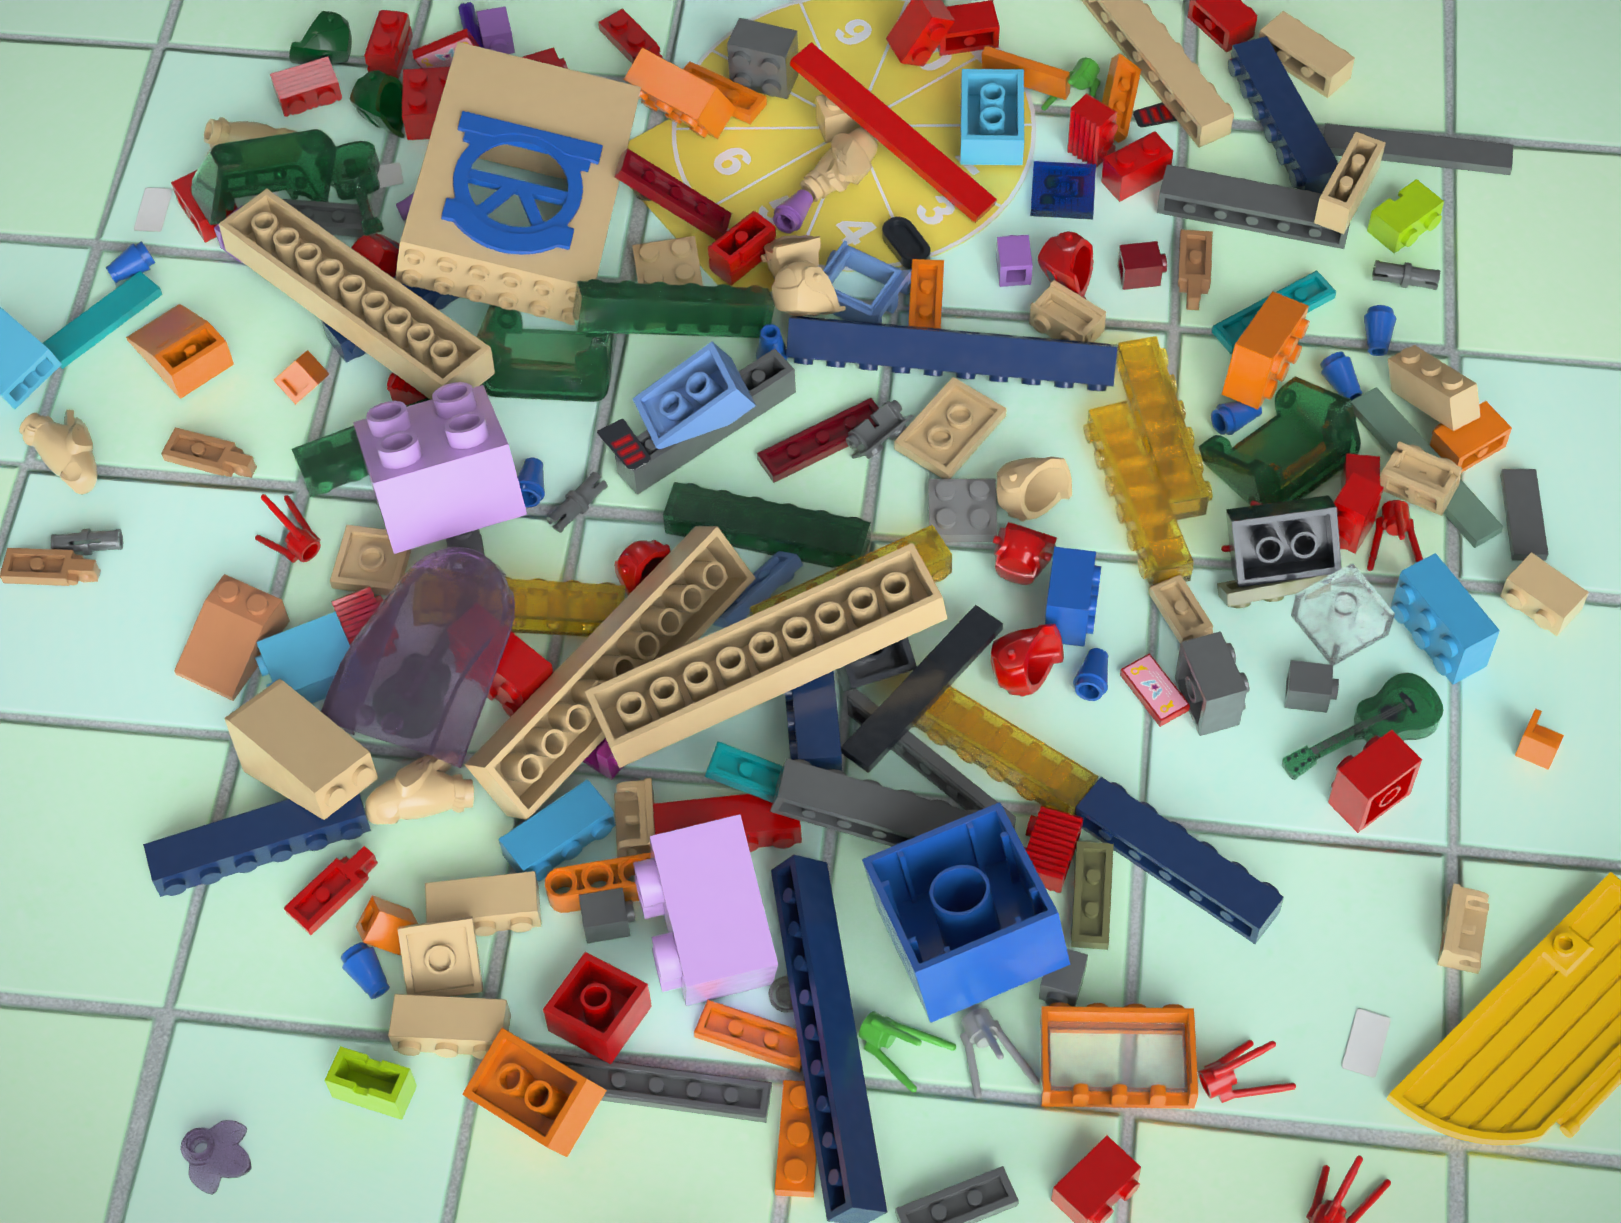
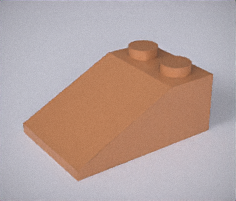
M224 574L204 601L174 670L175 675L234 701L258 667L255 657L260 656L261 653L256 642L283 632L290 622L282 599Z

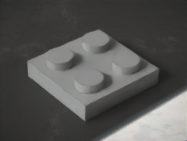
M996 478L928 479L929 542H993L994 536L997 535Z

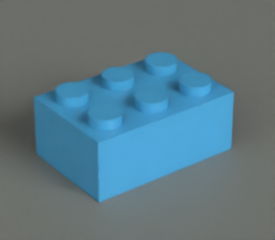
M1434 553L1402 570L1390 607L1392 614L1398 623L1404 624L1409 630L1417 647L1422 650L1424 649L1430 656L1438 673L1446 676L1451 684L1454 685L1487 667L1500 630L1439 556Z

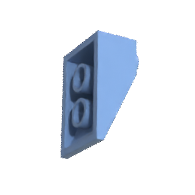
M713 341L632 398L655 447L658 449L728 426L756 406L732 358Z

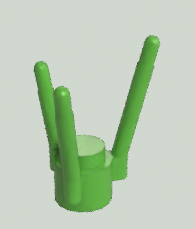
M1091 58L1079 59L1073 71H1070L1068 83L1079 90L1090 88L1089 95L1095 98L1101 83L1096 78L1100 72L1098 64ZM1050 96L1042 105V110H1047L1057 97Z
M875 1011L869 1013L859 1030V1038L867 1042L864 1050L874 1055L911 1092H916V1085L880 1050L881 1047L890 1048L897 1037L916 1046H920L922 1044L921 1040L951 1051L956 1049V1044L898 1023Z

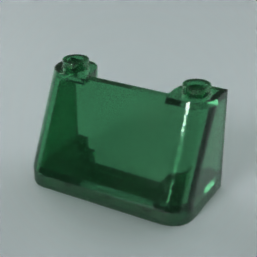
M319 129L221 143L215 145L210 150L192 178L191 193L210 225L219 224L226 219V209L228 211L234 210L235 198L258 195L265 189L271 192L286 190L293 200L298 199V195L311 201L328 202L337 147L332 139Z
M489 305L476 337L491 347L495 374L481 385L484 386L487 395L500 398L597 402L604 399L608 394L619 326L618 310H595L588 316L586 331L523 329V318L519 311L514 309L506 310L500 306Z
M1295 376L1285 383L1275 395L1274 402L1277 413L1275 417L1233 447L1229 439L1221 435L1209 438L1198 446L1201 458L1211 471L1249 505L1251 501L1269 504L1303 499L1343 469L1346 454H1359L1361 439L1351 399Z

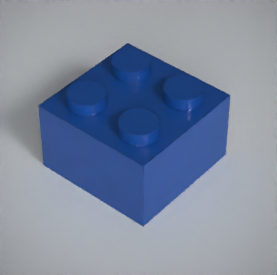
M1054 547L1045 624H1056L1062 638V643L1065 645L1085 647L1086 634H1093L1102 567L1095 565L1096 551Z

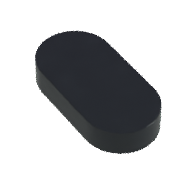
M893 217L883 224V241L904 267L912 269V259L930 260V246L910 220L904 217Z

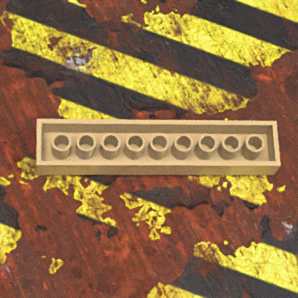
M265 189L219 223L227 252L430 400L433 399V393L446 384L464 382L474 388L480 386L495 374L490 346L270 190Z
M695 526L465 764L506 816L528 820L605 739L585 693L586 690L697 641L756 579L718 526Z
M911 543L590 688L585 693L619 768L946 620L947 614L944 600L916 547Z

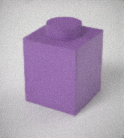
M506 6L476 11L483 48L506 54L515 53Z
M1029 235L997 237L996 263L999 287L1031 285L1033 263Z

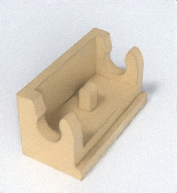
M644 778V780L618 783L616 785L617 793H614L617 858L650 853V836L655 835L652 779Z
M1453 884L1446 904L1437 965L1479 974L1490 905L1487 903L1489 900L1487 893L1461 887L1459 884Z

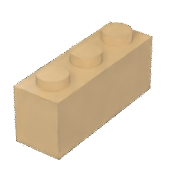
M1282 11L1260 30L1259 38L1267 36L1286 71L1327 99L1351 79L1355 57L1285 11Z
M1355 132L1319 198L1314 220L1315 224L1342 234L1345 233L1380 168L1385 142Z
M1416 345L1405 348L1388 358L1392 392L1452 431L1481 417L1477 383Z
M535 871L425 883L426 923L473 916L477 936H490L497 931L506 930L527 932L534 927H542L539 885Z
M395 994L388 1037L394 1051L407 1056H416L420 1052H428L445 1058H453L458 1054H467L483 1059L501 1028L509 1031L511 1012L505 999Z

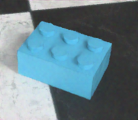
M962 69L960 165H1023L1024 69Z

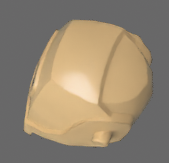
M792 235L775 239L764 246L765 254L761 255V260L768 263L769 271H771L774 279L781 268L794 262L809 261L818 267L819 250L821 249L820 236Z
M798 261L786 265L778 271L772 285V295L776 309L793 316L828 315L846 310L845 306H839L835 289L821 267H817L809 261Z
M1052 456L1046 458L1031 457L1004 464L997 472L996 494L999 506L1008 513V516L1023 522L1036 519L1047 513L1061 499H1070L1072 496V478L1065 459Z

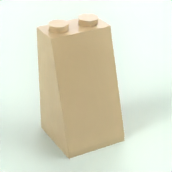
M281 679L275 681L224 718L243 771L323 820L378 779L370 751Z

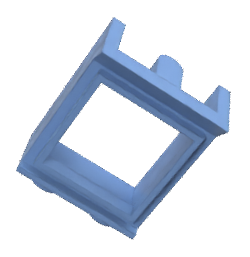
M845 240L837 251L833 250L830 253L826 266L823 269L832 284L846 266L885 285L871 305L835 289L839 306H845L846 310L833 313V315L844 320L882 323V316L886 311L892 314L895 312L898 306V293L901 292L905 295L910 293L911 269L902 271L847 245Z

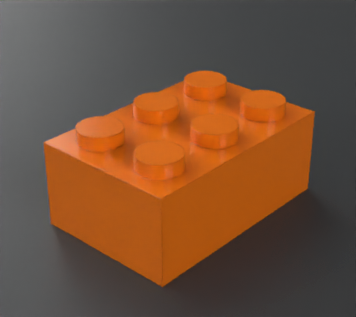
M644 48L640 50L623 79L627 84L641 87L639 99L643 105L655 112L657 109L666 113L665 116L679 125L682 122L690 126L689 129L703 138L708 134L718 139L736 109L717 87Z
M1272 291L1235 344L1221 395L1257 410L1265 399H1272L1278 386V380L1284 381L1289 371L1290 363L1295 364L1300 356L1302 346L1298 342L1306 334L1310 323L1309 320L1305 319L1309 308L1308 305Z

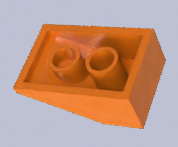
M501 1028L462 1095L545 1147L568 1157L607 1090L506 1029Z

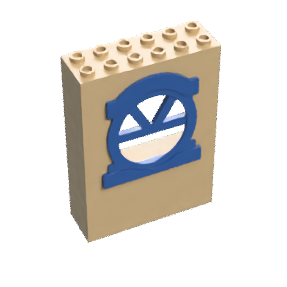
M457 42L401 236L395 280L410 287L428 289L444 295L449 294L469 299L473 302L499 306L506 310H516L532 314L536 317H545L562 321L569 325L586 327L620 182L614 176L620 156L628 148L641 87ZM479 158L565 179L568 183V192L472 169L471 167ZM468 183L497 191L482 203L476 205L470 195ZM515 194L518 195L531 226L515 227L505 225L489 218L488 215ZM535 200L563 207L554 217L543 221Z

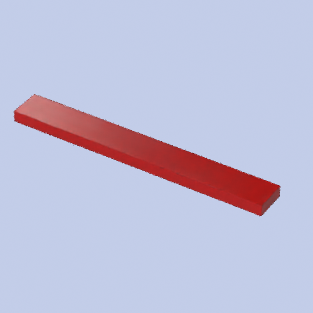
M812 42L791 59L790 66L974 223L995 206L997 199Z

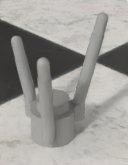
M987 1008L975 1009L962 1018L961 1023L965 1032L960 1034V1038L965 1047L975 1098H981L982 1093L973 1045L976 1044L978 1048L990 1046L997 1059L1002 1060L1004 1054L996 1041L997 1038L1034 1085H1039L1038 1077L1003 1032L998 1020H993Z

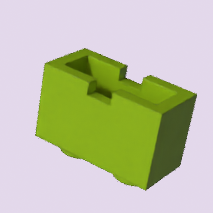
M1417 179L1398 192L1399 199L1393 201L1389 198L1371 211L1367 232L1394 254L1404 246L1410 247L1425 231L1435 229L1442 219L1441 212L1444 200Z
M341 1046L324 1080L333 1098L400 1120L403 1119L417 1087L410 1068L385 1060L380 1062L369 1058L366 1054Z

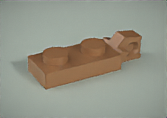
M1182 229L1180 231L1178 287L1179 292L1187 293L1186 310L1199 311L1201 294H1208L1212 270L1213 231Z
M176 427L161 452L164 461L221 476L232 477L233 473L239 476L252 478L257 469L253 456L244 454L242 449L236 447L235 442Z
M7 548L0 578L4 584L73 586L78 585V581L83 583L98 582L101 569H99L96 560L84 559L82 555L75 554L73 550Z

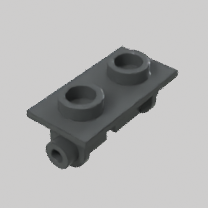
M898 401L885 402L884 405L870 415L877 425L875 428L869 419H865L848 432L849 437L846 438V443L850 448L858 450L851 457L855 459L866 456L869 459L879 453L884 448L881 443L889 437L891 440L898 437L907 428L905 424L914 417L913 414L903 417L900 413L902 406Z

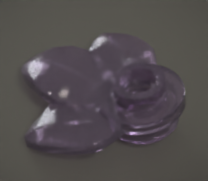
M223 1120L210 1129L203 1127L194 1128L186 1133L181 1141L180 1151L185 1161L189 1163V1179L200 1191L214 1195L220 1186L222 1177L227 1179L239 1178L252 1170L249 1155L239 1145L248 1130L245 1125L234 1120ZM201 1143L207 1144V1148L203 1152H195L197 1145Z

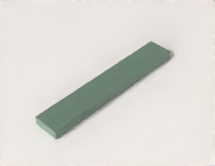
M1377 387L1350 401L1349 409L1390 455L1397 451V443L1400 441L1407 445L1419 446L1426 453L1441 458ZM1460 479V484L1443 514L1468 542L1476 548L1502 533L1504 526Z

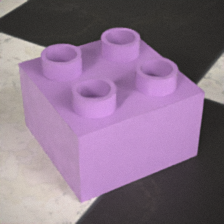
M464 382L446 384L433 393L432 400L408 407L400 401L380 403L367 412L366 419L353 422L394 554L527 515L508 441L483 385L472 388L470 384Z
M741 815L650 836L651 858L634 862L633 865L636 874L634 876L644 919L664 915L668 933L651 937L653 944L652 953L662 992L682 988L685 1005L690 1006L705 1002L707 999L713 1000L773 985L778 961Z

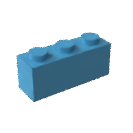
M587 779L499 838L502 855L516 873L535 871L537 881H541L546 878L553 868L563 861L576 858L585 846L594 840L605 838L612 831V828L616 826L613 809Z

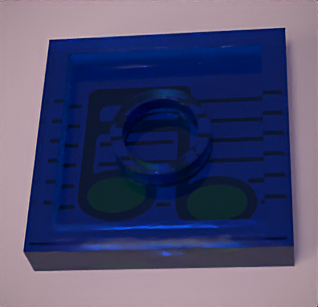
M1034 161L1030 216L1093 220L1096 164Z

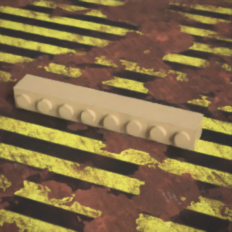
M1081 0L1124 55L1142 69L1140 75L1199 148L1231 134L1232 121L1234 119L1232 107L1229 103H1225L1222 100L1215 86L1205 79L1198 65L1187 57L1181 44L1174 41L1168 33L1166 26L1162 22L1160 23L1152 14V10L1147 3H1143L1142 0Z

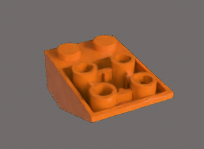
M178 304L126 337L127 341L180 399L234 365L226 340L207 320L181 304Z

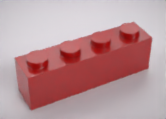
M751 794L653 803L655 835L741 815L750 852L756 851L761 847L771 846L786 849L794 846V844L802 843L800 820L770 812L772 802Z

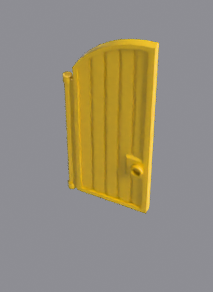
M1610 872L1389 1093L1386 1100L1418 1123L1439 1133L1464 1141L1490 1145H1520L1537 1142L1556 1122L1561 1125L1560 1131L1566 1137L1572 1138L1589 1116L1621 1084V880Z

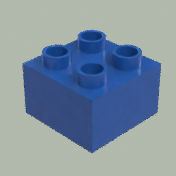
M1000 802L862 859L877 910L930 1023L1070 965L1059 913Z

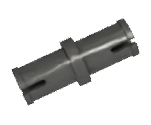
M1375 260L1372 281L1400 284L1401 288H1408V285L1433 290L1438 288L1437 283H1439L1441 272L1439 269L1414 267L1409 262L1401 265Z
M592 472L575 491L570 490L565 495L566 499L546 517L549 524L555 523L561 517L552 528L562 533L564 528L577 515L584 514L589 509L588 505L608 487L605 480L598 482L593 487L601 478L598 473Z
M90 528L82 529L79 533L52 534L50 540L51 549L73 550L74 553H83L85 556L92 555L95 551L123 550L124 544L121 529L91 531ZM101 540L100 543L74 545L75 541Z

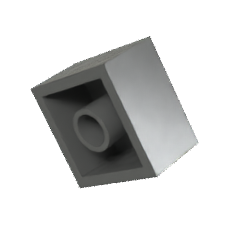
M739 18L727 43L730 80L758 93L788 99L799 74L790 66L791 59L798 54L797 30Z
M1221 631L1180 643L1175 681L1181 694L1190 704L1189 713L1199 736L1240 725L1242 712L1246 709V694L1250 691L1245 673L1239 672L1235 664V650L1231 643H1226Z

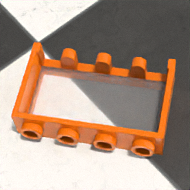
M1062 1002L1041 1006L1042 1107L1195 1109L1198 1098L1194 1008H1184L1179 1004H1168L1162 1008H1146L1145 1005L1137 1003L1128 1004L1124 1007H1108V1005L1103 1003H1092L1086 1007H1071L1069 1004Z

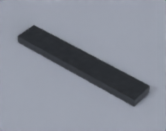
M975 605L841 746V753L869 773L1003 630V623Z

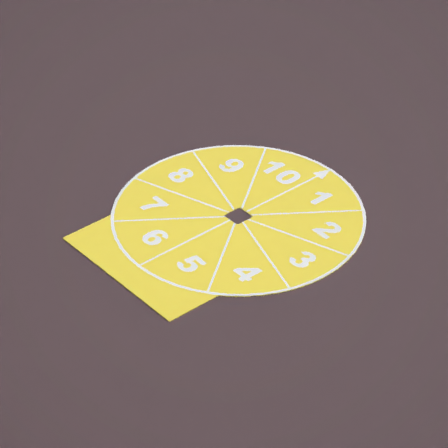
M796 0L774 7L748 19L797 30L798 53L812 42L997 199L995 206L974 223L876 139L878 148L876 155L870 162L872 168L859 184L850 183L846 190L842 192L836 190L824 199L820 198L817 202L813 201L799 230L792 233H784L776 227L775 239L792 235L820 236L821 249L819 250L818 267L822 269L825 268L830 253L833 250L837 251L844 240L847 241V245L894 267L903 266L882 238L883 224L893 217H904L912 222L929 244L931 250L930 258L966 242L986 228L1010 204L1022 186L1032 163L1036 144V117L1030 91L1024 87L1023 165H960L962 69H982L981 53L983 50L939 56L938 48H936L924 67L900 63L886 37L911 0ZM734 29L714 43L696 64L730 79L727 43ZM798 74L788 99L762 94L766 96L767 105L751 125L731 116L719 138L716 139L708 134L703 138L689 129L690 126L682 122L679 125L668 119L630 140L628 149L731 212L732 215L728 230H730L752 211L758 212L775 226L773 222L775 208L797 193L798 190H802L800 182L804 180V177L810 171L814 170L820 159L831 148V142L825 143L816 121V96L823 93ZM632 189L676 239L695 236L700 266L739 310L772 291L775 279L771 271H769L767 262H760L733 285L727 284L709 268L708 246L716 240ZM846 266L842 270L846 272H854V270Z

